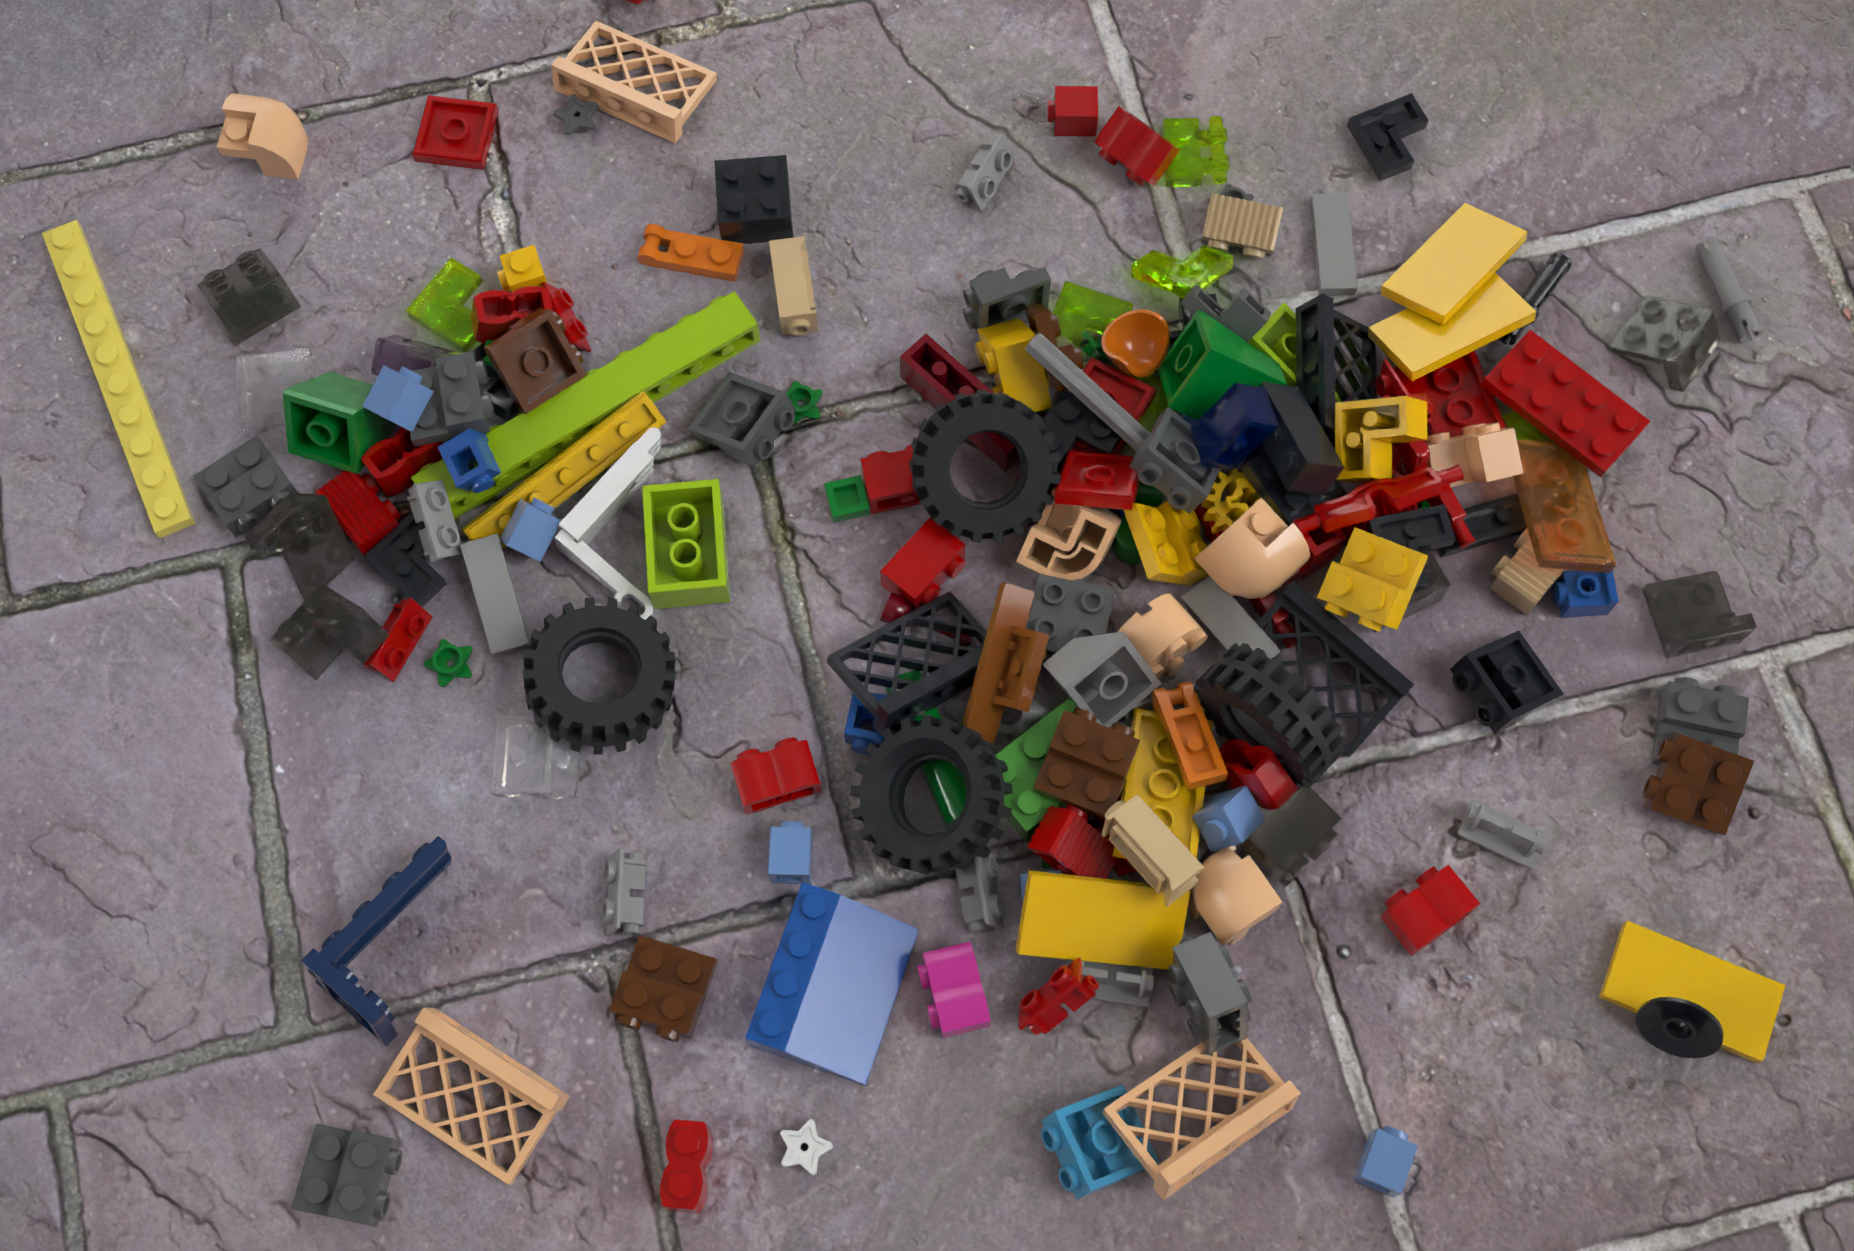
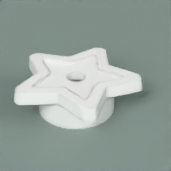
M813 1119L808 1120L799 1131L782 1130L780 1132L787 1147L781 1162L782 1167L801 1165L811 1175H815L817 1173L819 1157L831 1150L833 1143L818 1137L816 1124ZM803 1143L808 1144L809 1148L807 1151L801 1150L800 1147Z

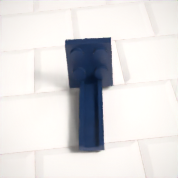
M439 836L431 843L427 842L420 846L414 853L412 862L402 872L397 871L393 873L383 884L382 891L372 901L368 900L362 903L353 913V920L342 931L337 930L326 938L320 952L313 948L301 960L309 968L308 972L316 979V984L385 1047L398 1035L391 1024L395 1017L387 1010L389 1008L388 1005L375 992L370 990L365 995L366 991L358 983L359 979L347 966L451 864L452 858L448 852L447 844Z

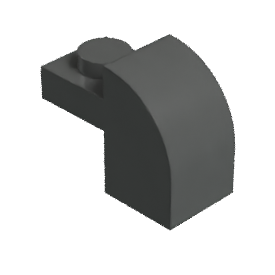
M1197 284L1185 295L1181 302L1185 307L1184 312L1190 320L1199 309L1247 342L1267 323L1271 314L1245 288L1225 308H1222Z

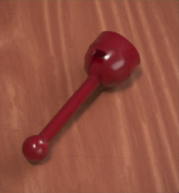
M891 593L880 621L889 624L910 613L912 610L909 601L902 596ZM933 629L935 632L954 639L955 633ZM961 634L959 645L969 646L972 642V637Z

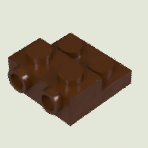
M1040 302L1024 305L1029 328L1034 334L1040 333L1044 335L1077 367L1084 369L1079 347H1074L1073 342L1068 341L1061 335L1057 315L1052 314L1051 310H1048ZM1045 369L1047 384L1050 388L1056 387L1057 391L1068 390Z
M537 309L510 326L509 329L511 331L483 348L520 413L523 414L529 413L587 375L581 365L584 362L581 353L573 344L568 342L563 333L566 328L562 319L556 312H552L550 309Z
M1075 708L1073 713L1064 710L1033 791L1066 805L1077 807L1086 813L1105 820L1104 815L1107 810L1118 801L1137 754L1140 740L1134 738L1135 731L1123 724L1113 723L1111 728L1096 723V715L1087 710Z
M1672 732L1670 739L1664 738L1659 747L1657 760L1661 761L1656 776L1650 775L1642 793V797L1646 798L1644 806L1687 823L1726 835L1754 760Z
M639 935L627 971H623L609 1010L617 1017L616 1023L624 1027L640 1030L642 1024L657 1029L656 1036L672 1042H679L680 1036L691 1040L718 961L716 958Z

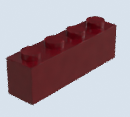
M927 333L900 356V377L934 408L941 402L944 405L955 399V395L960 393L969 395L976 393V390H986L989 393H993ZM981 432L968 437L970 441L1005 472L1020 460L1017 448L1013 443L998 433Z

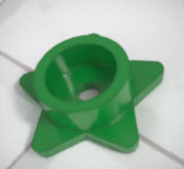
M1084 331L1081 335L1088 340V343L1083 347L1084 352L1090 358L1093 357L1108 365L1111 360L1103 351L1101 340L1094 338Z
M793 381L792 387L786 393L796 409L793 425L803 418L814 420L820 418L816 404L822 397L823 391L821 389L812 390L808 386L801 385L798 381ZM803 401L804 405L799 406L797 403Z
M442 639L439 648L434 652L432 658L424 662V666L437 672L439 686L446 687L455 677L471 678L472 673L467 665V661L472 654V646L457 647L450 644L446 639ZM449 660L454 661V664L452 666L447 665V662Z

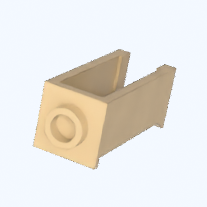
M805 236L769 241L782 335L802 336L810 331H818Z
M1135 795L1126 803L1120 800L1107 810L1104 815L1106 819L1101 835L1106 837L1109 834L1111 843L1158 894L1162 892L1166 907L1198 884L1199 880L1196 878V875L1203 870L1204 866L1138 795Z

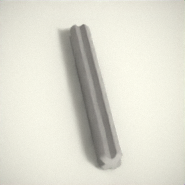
M1040 333L1035 335L1027 344L1026 351L1137 452L1140 444L1149 437L1150 432L1044 335Z

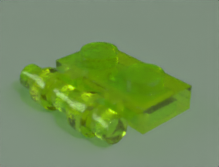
M1221 116L1210 117L1209 129L1199 130V118H1163L1162 136L1180 149L1165 171V187H1201L1202 174H1213V183L1215 184L1226 183L1230 163L1229 156L1225 154V144L1228 141L1227 129L1223 127V118ZM1201 147H1211V156L1201 157Z

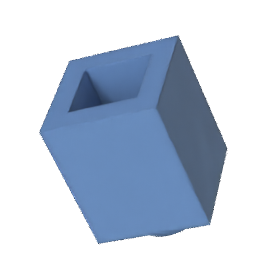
M384 365L362 406L413 432L434 391L420 384L423 377L403 366L399 372H396Z
M535 497L531 503L520 498L500 540L506 546L541 562L561 520L552 514L555 509L553 506Z
M1246 785L1216 794L1192 816L1211 852L1243 843L1265 821Z
M796 821L782 822L780 827H770L768 876L771 884H801L802 882L811 884L813 854L811 827H804L803 823Z
M1384 1126L1383 1130L1375 1129L1369 1133L1353 1181L1392 1198L1402 1194L1418 1145L1407 1141L1409 1135L1396 1128Z

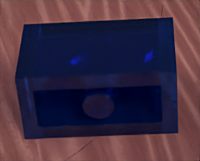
M1234 383L1190 430L1202 466L1233 471L1279 425L1265 388Z

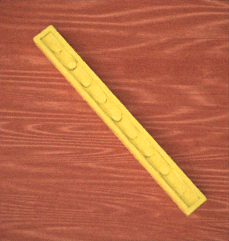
M77 220L42 233L155 534L162 538L196 524L81 225Z

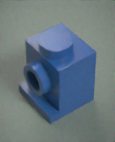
M470 428L438 446V449L456 487L479 493L491 488L495 484L493 478L499 475L501 470L487 443L489 440L486 434ZM477 461L479 466L474 468V464Z
M1612 565L1604 566L1602 569L1562 572L1552 587L1553 601L1555 605L1560 607L1561 618L1609 614L1619 602Z
M870 692L878 702L889 696ZM852 693L844 731L845 743L852 744L851 750L857 753L870 755L865 750L869 743L880 745L885 739L876 729L874 731L861 729L866 723L873 724L875 718L854 693Z

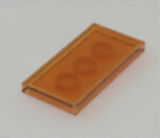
M1517 440L1523 474L1513 476L1538 567L1611 573L1616 566V562L1586 466L1556 443Z

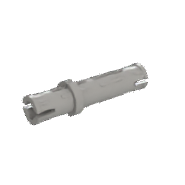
M1717 238L1706 240L1712 251L1711 254L1705 248L1703 242L1696 247V252L1699 254L1723 302L1721 309L1724 315L1730 316L1741 342L1753 340L1747 326H1749L1755 337L1758 338L1763 334L1764 330L1751 308L1753 302L1749 294H1744L1720 246L1719 240Z

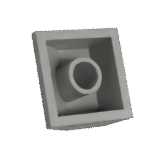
M1124 632L1073 638L1043 663V666L1078 708L1093 713L1097 717L1096 723L1109 728L1162 684Z

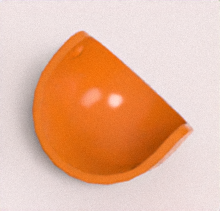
M1145 309L1133 310L1120 315L1107 326L1101 339V346L1106 355L1120 370L1132 376L1146 377L1154 373L1164 361L1170 344V332L1166 320L1160 314Z

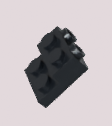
M1519 630L1467 653L1450 668L1453 674L1452 681L1454 687L1460 693L1468 695L1476 707L1475 716L1480 724L1489 726L1494 734L1521 722L1529 714L1557 701L1564 695Z

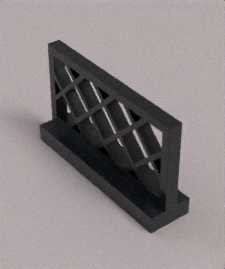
M1322 293L1295 308L1296 387H1299L1330 443L1335 447V432H1333L1335 431V403H1337L1335 391L1341 402L1355 401V397H1358L1359 400L1377 399L1376 344L1368 337L1367 326L1334 310L1333 298ZM1334 328L1336 329L1338 335L1340 336V337L1337 338V339H1336V337H1335V335H1334ZM1352 334L1362 339V350ZM1342 341L1346 346L1347 350L1349 351L1353 360L1349 361L1348 357L1346 356L1345 352L1340 346V343ZM1335 360L1340 367L1338 371L1335 368ZM1355 364L1363 375V383L1353 368ZM1342 374L1345 375L1354 391L1351 394L1340 377Z
M1294 581L1257 621L1261 629L1266 624L1267 636L1272 641L1295 639L1297 660L1282 662L1283 667L1297 666L1298 675L1302 677L1300 681L1304 685L1303 665L1325 664L1327 686L1307 688H1313L1316 692H1327L1328 707L1333 712L1331 716L1333 721L1336 722V719L1357 717L1358 735L1350 744L1346 743L1343 746L1346 749L1344 754L1347 757H1351L1398 701L1415 685L1332 613L1325 610V607ZM1280 607L1293 618L1294 633H1272L1271 618ZM1300 624L1309 632H1300ZM1316 637L1322 642L1324 659L1303 660L1301 638ZM1330 650L1339 658H1330ZM1346 663L1353 669L1354 685L1333 686L1331 664ZM1360 676L1364 678L1369 684H1361ZM1376 689L1388 701L1379 711L1363 712L1361 690ZM1355 690L1357 712L1335 713L1333 691ZM1363 717H1373L1364 727Z
M949 591L828 655L827 663L874 716L873 727L883 737L881 731L885 728L890 727L896 730L902 726L900 720L908 717L916 719L973 686L987 631ZM948 607L957 617V621L954 623L935 619V613ZM911 625L928 628L927 639L905 635V629ZM933 629L955 633L954 644L932 640ZM966 634L975 637L982 645L977 648L960 646V635ZM881 641L898 644L896 655L875 652L874 647ZM903 645L925 649L924 661L901 657ZM930 651L951 654L952 660L946 665L929 662ZM849 658L866 660V672L851 670L845 665L844 661ZM872 662L895 666L893 678L870 673ZM899 668L922 671L921 678L915 682L898 679ZM873 684L891 688V694L878 702L868 691V685Z

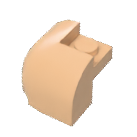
M231 93L225 99L221 108L226 118L217 144L220 154L223 156L255 159L266 176L299 180L307 153L308 137L298 115L284 102L273 98Z
M1056 487L1053 488V490H1052V492H1051V494H1052L1054 497H1055ZM1054 499L1051 505L1046 503L1041 515L1042 518L1036 525L1031 527L1016 562L1040 574L1067 580L1082 579L1094 572L1106 557L1121 524V519L1107 508L1055 504Z
M1261 498L1194 559L1219 587L1232 597L1237 595L1248 599L1260 597L1262 599L1282 586L1308 561L1310 551L1303 534L1296 525L1292 523L1288 527Z
M1235 845L1220 849L1210 855L1202 863L1204 866L1203 870L1196 875V878L1199 880L1198 884L1189 890L1188 907L1193 919L1195 920L1202 916L1219 942L1224 945L1226 943L1232 945L1242 939L1251 927L1276 912L1282 904V900L1252 858L1248 855L1241 859L1234 852L1237 849Z

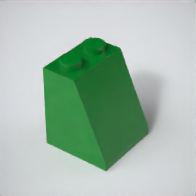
M1199 309L1167 352L1164 361L1158 368L1169 408L1242 441H1245L1251 431L1254 430L1243 409L1262 382L1287 385L1279 363Z
M333 372L325 373L287 388L282 393L288 453L358 474L365 466L361 460L365 452L374 444L385 440L397 424L362 406L373 386L372 384Z

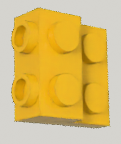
M1168 501L1158 507L1134 503L1132 510H1123L1149 580L1192 586L1209 576L1194 559L1208 547L1201 538L1200 522L1194 510L1188 514L1184 510L1173 508Z
M1354 527L1340 563L1332 561L1317 598L1327 601L1325 610L1347 618L1349 611L1360 615L1357 623L1378 632L1381 631L1383 625L1397 630L1428 556Z

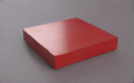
M428 95L412 154L415 162L484 170L499 112L497 103Z
M1068 451L1061 472L1060 484H1057L1055 490V504L1132 510L1140 484L1137 472L1129 467L1134 456Z

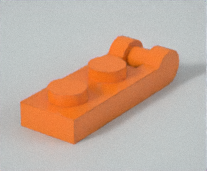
M657 224L646 225L643 235L646 241L644 246L639 248L637 260L640 263L657 268L736 282L744 255L743 243L666 230ZM659 245L669 247L668 251H659Z
M1192 682L1179 683L1177 688L1167 691L1164 687L1153 690L1151 700L1154 710L1159 714L1187 790L1226 781L1228 772L1197 693L1194 692ZM1181 704L1185 708L1174 710L1173 705Z

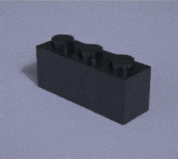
M1262 382L1243 411L1287 491L1325 495L1345 468L1299 387Z

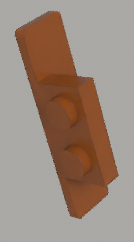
M1006 582L1000 583L962 723L963 726L982 734L981 738L990 743L995 742L1004 706L1029 712L1049 639L1048 634L1025 629L1034 592Z

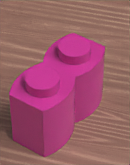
M971 941L923 953L924 964L918 965L917 970L922 990L929 988L931 990L934 1004L927 1005V1011L932 1030L940 1028L943 1039L991 1027L990 1014Z

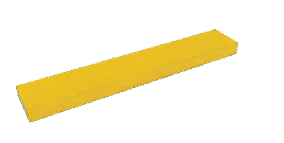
M641 391L463 527L462 530L471 541L497 533L501 537L520 498L531 503L535 497L556 508L615 463L649 428L655 427L659 429L667 421L646 392Z

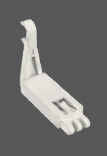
M655 427L649 428L637 442H634L558 524L560 532L555 536L556 548L615 593L614 598L617 599V606H621L624 599L632 598L644 607L645 612L640 616L644 620L650 615L653 616L651 600L593 551L588 544L654 473V457L661 450V432Z

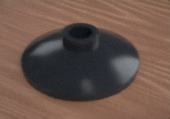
M1674 997L1651 999L1641 1005L1636 1016V1025L1641 1035L1654 1047L1674 1056L1704 1058L1716 1053L1723 1043L1724 1031L1718 1019L1702 1006L1685 999Z

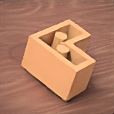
M1499 422L1463 427V435L1451 438L1449 432L1427 436L1426 444L1430 449L1427 467L1433 468L1434 471H1441L1459 464V467L1462 468L1464 479L1451 483V487L1471 482H1490L1523 474L1515 429L1500 428Z

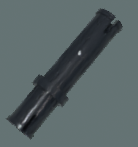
M1557 253L1551 254L1544 267L1539 271L1523 295H1521L1536 310L1535 320L1539 316L1538 311L1572 267L1570 259L1562 253L1559 255ZM1528 324L1498 338V340L1506 345L1508 341L1509 345H1514Z

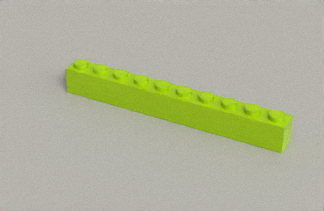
M735 291L726 296L716 297L704 309L695 314L683 316L671 328L664 332L652 334L646 339L645 343L631 351L626 350L619 353L612 362L599 369L588 371L587 375L562 390L529 413L523 414L519 412L516 417L508 422L491 427L490 432L484 434H486L489 440L487 443L501 473L493 478L495 484L483 492L474 493L473 490L467 491L457 488L443 459L423 466L411 479L414 484L443 480L455 520L537 472L641 391L646 392L651 401L655 403L760 342L758 323ZM477 461L474 464V468L479 466Z

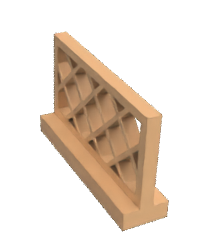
M598 21L592 24L565 59L558 56L551 65L555 91L569 97L575 94L583 103L596 102L599 105L598 110L675 144L682 136L683 124L717 81L716 72ZM600 35L611 40L613 44L594 47L593 42ZM634 50L643 56L624 61L622 53ZM612 54L617 55L619 62L600 65L598 57ZM592 58L595 66L585 68L576 63L580 60ZM667 64L673 70L655 74L652 66ZM647 68L649 75L630 78L628 70ZM623 72L625 80L614 81L604 75ZM696 77L703 81L699 85L685 87L683 79ZM677 80L679 89L661 92L659 83ZM653 85L655 93L646 95L634 88ZM681 98L685 102L681 110L665 103V101Z
M423 1007L414 1021L417 1023V1026L373 1095L506 1184L512 1185L557 1111H562L570 1095L437 1008ZM423 1036L435 1043L438 1061L418 1066L416 1048ZM445 1050L453 1054L455 1057L446 1059ZM409 1060L410 1068L403 1069ZM462 1060L469 1065L472 1083L452 1088L448 1064ZM440 1066L444 1090L424 1095L420 1071ZM479 1072L489 1079L480 1081ZM411 1073L415 1091L414 1098L401 1100L389 1092L398 1076ZM497 1083L503 1087L506 1105L485 1110L481 1086ZM473 1088L478 1112L457 1117L453 1093ZM512 1094L522 1101L514 1103ZM445 1095L449 1120L435 1123L428 1118L425 1100ZM417 1102L418 1111L408 1104ZM530 1105L543 1114L533 1130L519 1132L515 1108ZM507 1111L512 1135L491 1140L487 1115ZM479 1118L483 1142L468 1145L461 1140L458 1122ZM450 1125L452 1133L444 1129L442 1126ZM529 1136L522 1147L521 1138ZM513 1140L516 1158L507 1171L495 1163L492 1145ZM484 1147L486 1156L476 1149Z
M1248 1038L1235 1043L1241 1050L1240 1061L1217 1057L1218 1051L1211 1053V1056L1204 1055L1208 1051L1203 1042H1201L1103 1109L1102 1114L1155 1181L1153 1188L1163 1201L1293 1109L1301 1094L1290 1080L1286 1083L1283 1082ZM1192 1062L1210 1065L1208 1083L1185 1079L1186 1066ZM1216 1066L1239 1070L1238 1088L1216 1085ZM1180 1071L1179 1078L1173 1077L1174 1074ZM1245 1072L1261 1074L1271 1087L1262 1093L1244 1090ZM1160 1084L1178 1087L1176 1105L1152 1101L1154 1088ZM1184 1088L1207 1092L1206 1111L1182 1107ZM1147 1093V1100L1139 1099ZM1213 1094L1237 1098L1236 1111L1231 1115L1212 1112ZM1243 1099L1251 1100L1243 1106ZM1127 1106L1146 1109L1144 1127L1126 1125L1118 1112ZM1151 1110L1175 1115L1173 1134L1149 1129ZM1181 1116L1205 1120L1203 1134L1198 1138L1179 1135ZM1211 1122L1218 1123L1210 1129ZM1136 1136L1142 1137V1144L1136 1138ZM1148 1139L1172 1143L1171 1157L1158 1165L1147 1152ZM1178 1144L1186 1145L1184 1148L1177 1152Z

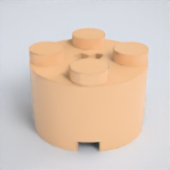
M1167 593L1148 603L1152 610H1149L1142 616L1136 612L1118 631L1124 632L1158 679L1164 672L1168 677L1178 672L1186 663L1183 656L1188 651L1196 650L1208 638L1200 625L1170 593Z

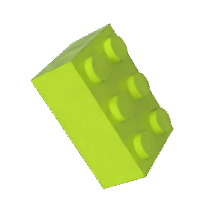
M719 479L642 486L648 594L653 608L664 609L731 602L724 500Z

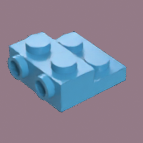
M1124 1085L1058 1109L1041 1120L1044 1126L1041 1129L1042 1142L1048 1151H1055L1062 1166L1058 1171L1060 1183L1067 1192L1073 1191L1076 1200L1146 1170L1102 1114L1105 1107L1127 1093ZM1127 1106L1118 1112L1126 1125L1143 1128L1134 1107ZM1136 1136V1138L1142 1144V1137ZM1148 1139L1147 1152L1151 1155L1154 1161L1157 1164H1159L1156 1154Z

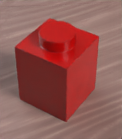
M1055 86L1054 100L1047 101V122H1054V136H1096L1099 117L1098 86Z

